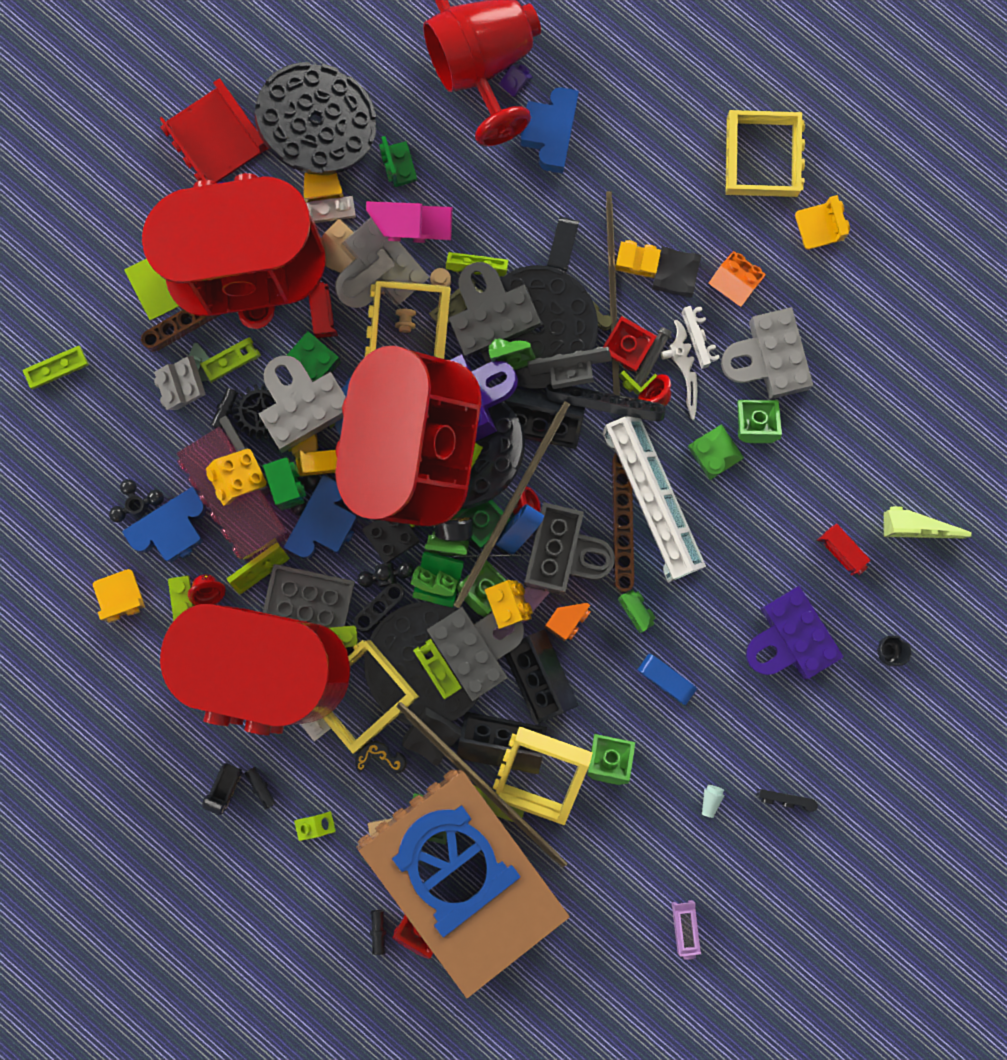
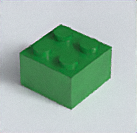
M309 331L286 355L294 357L303 365L312 382L329 372L332 373L341 363L339 357Z
M286 457L263 465L275 505L281 511L305 503L303 497L307 495L303 484L297 480L300 477V473L294 461L290 462Z
M490 500L480 506L461 509L452 519H473V536L469 540L481 550L488 542L503 511L493 500Z

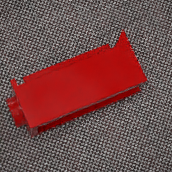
M319 282L318 286L309 295L313 333L317 339L338 336L337 331L334 329L330 289L328 284H324V282Z
M837 523L816 540L825 542L824 546L848 572H852L850 573L851 576L856 573L860 575L868 568L866 565L870 561L868 556Z

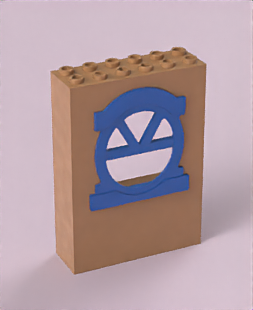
M452 769L443 776L445 779L442 782H435L426 789L428 792L425 795L414 797L409 802L411 805L408 808H400L392 815V820L388 823L383 821L376 826L375 833L371 836L366 834L357 841L359 845L356 848L464 996L469 998L570 918V916L464 771ZM442 831H446L449 863L421 851L422 846L430 837ZM456 832L464 833L475 841L473 845L459 856L457 854ZM482 850L486 860L487 874L485 882L477 894L464 902L449 903L436 898L429 892L431 888ZM419 860L440 868L437 873L424 883L421 881L418 872Z

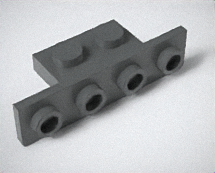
M597 347L593 350L576 351L565 355L558 354L549 358H536L528 361L527 364L531 375L550 372L553 389L594 382L592 364L609 362L612 359L609 347Z

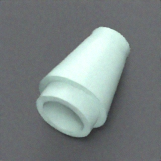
M708 785L707 789H704L702 815L714 818L725 796L723 795L724 789L714 785Z

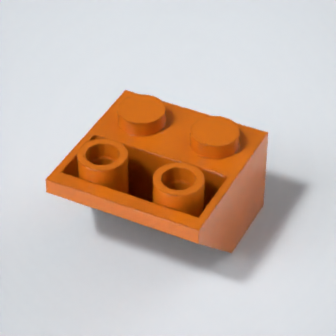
M733 251L721 264L708 284L742 307L766 274L762 272L761 268L748 262L742 254Z
M583 603L559 607L544 628L563 641L567 638L571 640L578 631V628L575 626L579 621L583 623L591 611L588 610L590 605Z

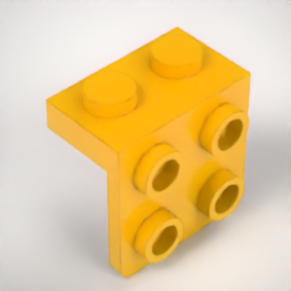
M838 195L829 197L825 204L802 209L795 213L805 249L809 250L843 241L849 234L850 225L848 220L844 218V205L842 201H839Z
M244 449L214 459L206 468L207 477L213 483L216 496L223 506L231 504L238 496L261 489L267 484L250 449Z
M130 569L99 579L93 583L101 608L98 615L102 621H107L108 623L115 622L120 619L119 616L137 614L140 612L139 609L145 607L134 573Z
M507 580L485 589L499 629L520 621L532 619L531 614H533L530 604L526 603L524 598L525 589L522 583L516 580Z

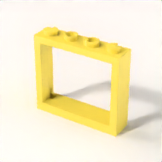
M729 110L726 133V195L798 197L805 183L804 178H801V171H804L805 159H802V151L805 149V139H802V132L805 130L802 112ZM737 123L792 125V186L737 185Z
M376 280L374 284H371L370 297H373V305H369L368 317L372 319L371 326H367L366 338H370L369 346L365 347V357L376 350L381 287L440 292L434 357L444 359L451 288L449 286Z
M362 640L353 647L355 651L348 655L350 667L369 651L406 694L399 702L409 707L419 698L416 692L371 640L365 642ZM397 702L357 739L352 736L333 712L323 719L354 754L370 742L402 712L396 707L399 703Z
M519 727L517 735L512 734L508 745L512 747L511 750L507 749L503 761L506 764L501 763L497 775L501 778H496L492 789H495V793L509 806L565 825L588 770L592 752ZM519 746L578 766L562 804L505 784Z

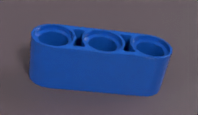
M525 504L503 528L495 545L513 555L540 526L544 515Z
M650 653L637 669L639 673L685 706L698 689Z

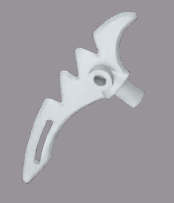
M674 320L677 328L676 339L669 346V350L663 351L660 354L663 360L672 358L681 369L687 385L686 404L690 417L694 420L698 393L696 372H690L694 357H687L691 344L683 343L687 338L686 330L681 322ZM691 382H692V386H693V401H692V406H691Z

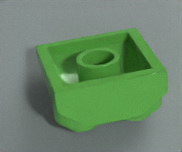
M499 338L493 340L488 347L492 362H506L514 370L528 366V361L536 359L530 343L526 341L508 342Z
M779 400L737 401L738 437L741 441L745 443H773L781 439Z
M722 424L687 446L709 480H712L744 459Z
M433 532V535H428L425 551L447 556H467L469 541H444L438 539L435 536V532Z
M486 560L464 601L477 614L486 617L492 611L485 589L507 580ZM469 575L457 586L458 593H460Z
M632 589L618 598V601L639 634L654 625L653 620L656 618L650 609L646 610L644 607V598L639 591L635 592Z
M594 734L591 749L592 757L587 770V776L596 781L615 785L628 784L635 742Z

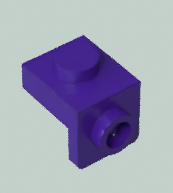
M515 64L510 67L499 85L512 97H516L525 83L531 80L533 76L525 65Z

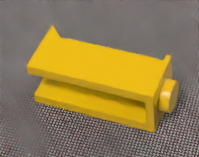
M299 450L295 454L300 477L336 473V450L306 453Z

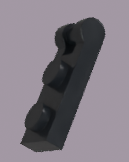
M757 788L756 797L762 798L761 802L774 804V801L782 802V806L789 808L801 805L804 810L814 812L818 808V804L814 799Z

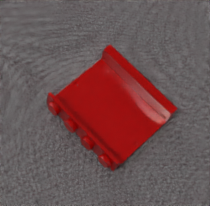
M220 78L213 82L216 89L166 122L163 117L159 118L163 124L160 128L166 137L169 135L174 141L171 143L178 153L182 151L185 156L183 161L189 169L194 168L196 171L194 176L197 181L212 180L218 183L268 149L256 128Z

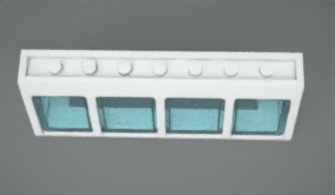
M623 417L606 424L602 434L608 446L615 448L665 561L663 572L667 582H672L706 567L642 420L635 417Z

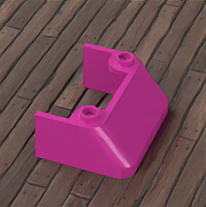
M366 201V211L383 236L388 237V241L401 242V238H413V242L425 243V239L451 240L453 207L422 206V204Z

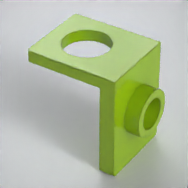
M624 370L618 377L623 381V386L629 392L633 391L638 396L657 375L654 374L642 387Z
M331 811L294 820L299 841L336 832ZM323 818H326L329 826L327 830L322 827L321 822Z

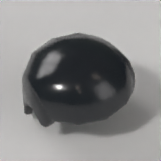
M900 636L884 637L879 642L877 648L880 661L889 667L905 665L909 662L912 655L910 644L901 640Z

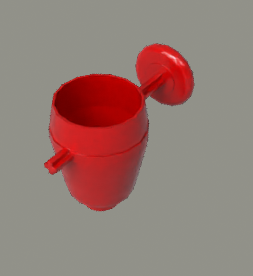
M434 0L440 13L424 22L423 31L426 46L439 79L449 92L472 87L478 88L491 115L478 126L475 132V139L479 145L485 147L496 146L513 139L529 125L531 121L530 111L522 106L501 110L488 81L530 53L533 47V37L541 34L540 21L534 7L530 3L521 6L517 0H486L457 6H450L448 0Z

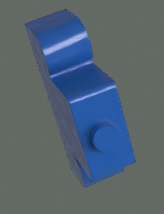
M558 87L550 95V105L532 101L527 103L526 108L530 111L531 121L521 133L520 145L540 150L538 163L543 170L561 174L564 172L578 100V90Z
M325 475L322 476L283 547L284 549L301 558L309 559L316 553L315 543L335 553H340L345 543L351 541L355 533L352 530L358 519L351 512L337 506L343 500L336 481Z
M191 487L123 530L122 533L133 549L146 553L155 544L164 560L173 562L179 557L185 558L193 552V548L203 543V538L191 519L202 518L206 514L207 507L197 490Z

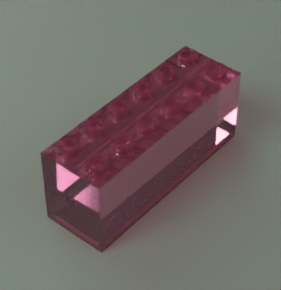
M218 427L177 452L176 454L180 458L177 462L183 471L190 474L188 480L193 488H196L197 491L200 490L201 494L198 496L203 504L212 509L210 515L215 523H218L219 526L222 525L223 529L220 531L227 541L233 543L234 547H232L234 554L240 560L244 559L249 563L273 544L282 542L290 535L265 495L259 489L238 496L231 504L225 506L217 498L213 483L207 477L206 468L214 459L237 452L226 433Z

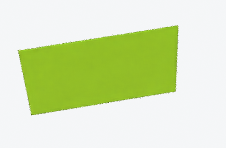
M147 259L124 269L149 320L178 307L168 291L166 280L153 270Z

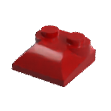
M621 316L603 348L609 347L612 359L622 364L625 369L636 372L657 336Z
M404 915L400 924L396 927L392 938L412 952L430 959L433 955L432 950L407 916Z

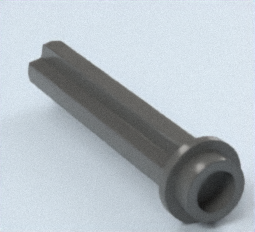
M664 327L657 330L658 335L634 378V381L640 387L644 385L667 340L672 338V332Z

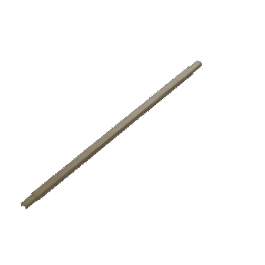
M606 191L609 297L612 332L617 324L612 191ZM612 359L613 394L620 395L619 362Z
M564 401L561 409L555 416L461 589L460 595L454 604L455 607L460 608L463 600L468 595L563 420L564 414L570 405L568 402Z
M402 702L397 704L396 707L452 763L464 771L467 777L562 868L567 866L568 863Z

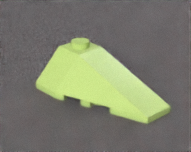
M890 507V510L884 512V537L959 539L971 537V532L910 510H903V507Z

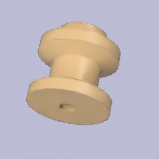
M438 268L431 273V285L450 287L451 277L446 269Z
M397 309L396 315L400 316L399 322L395 323V327L399 329V332H411V329H415L412 317L416 315V311L412 309Z

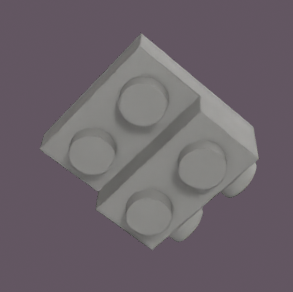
M187 356L175 364H167L154 372L156 376L154 383L160 389L162 395L160 402L166 407V410H178L206 395L193 356Z

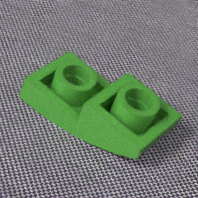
M418 566L413 573L410 584L434 594L453 596L458 580L442 571L434 575L430 571Z

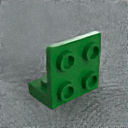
M381 137L382 144H379L388 181H393L394 187L418 181L407 141L388 146L386 137Z
M424 551L420 567L434 575L442 571L458 580L453 596L438 595L415 587L412 597L453 608L464 561Z

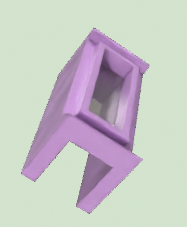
M693 900L681 904L672 902L677 953L680 957L683 956V959H695L696 955L701 954L695 902Z

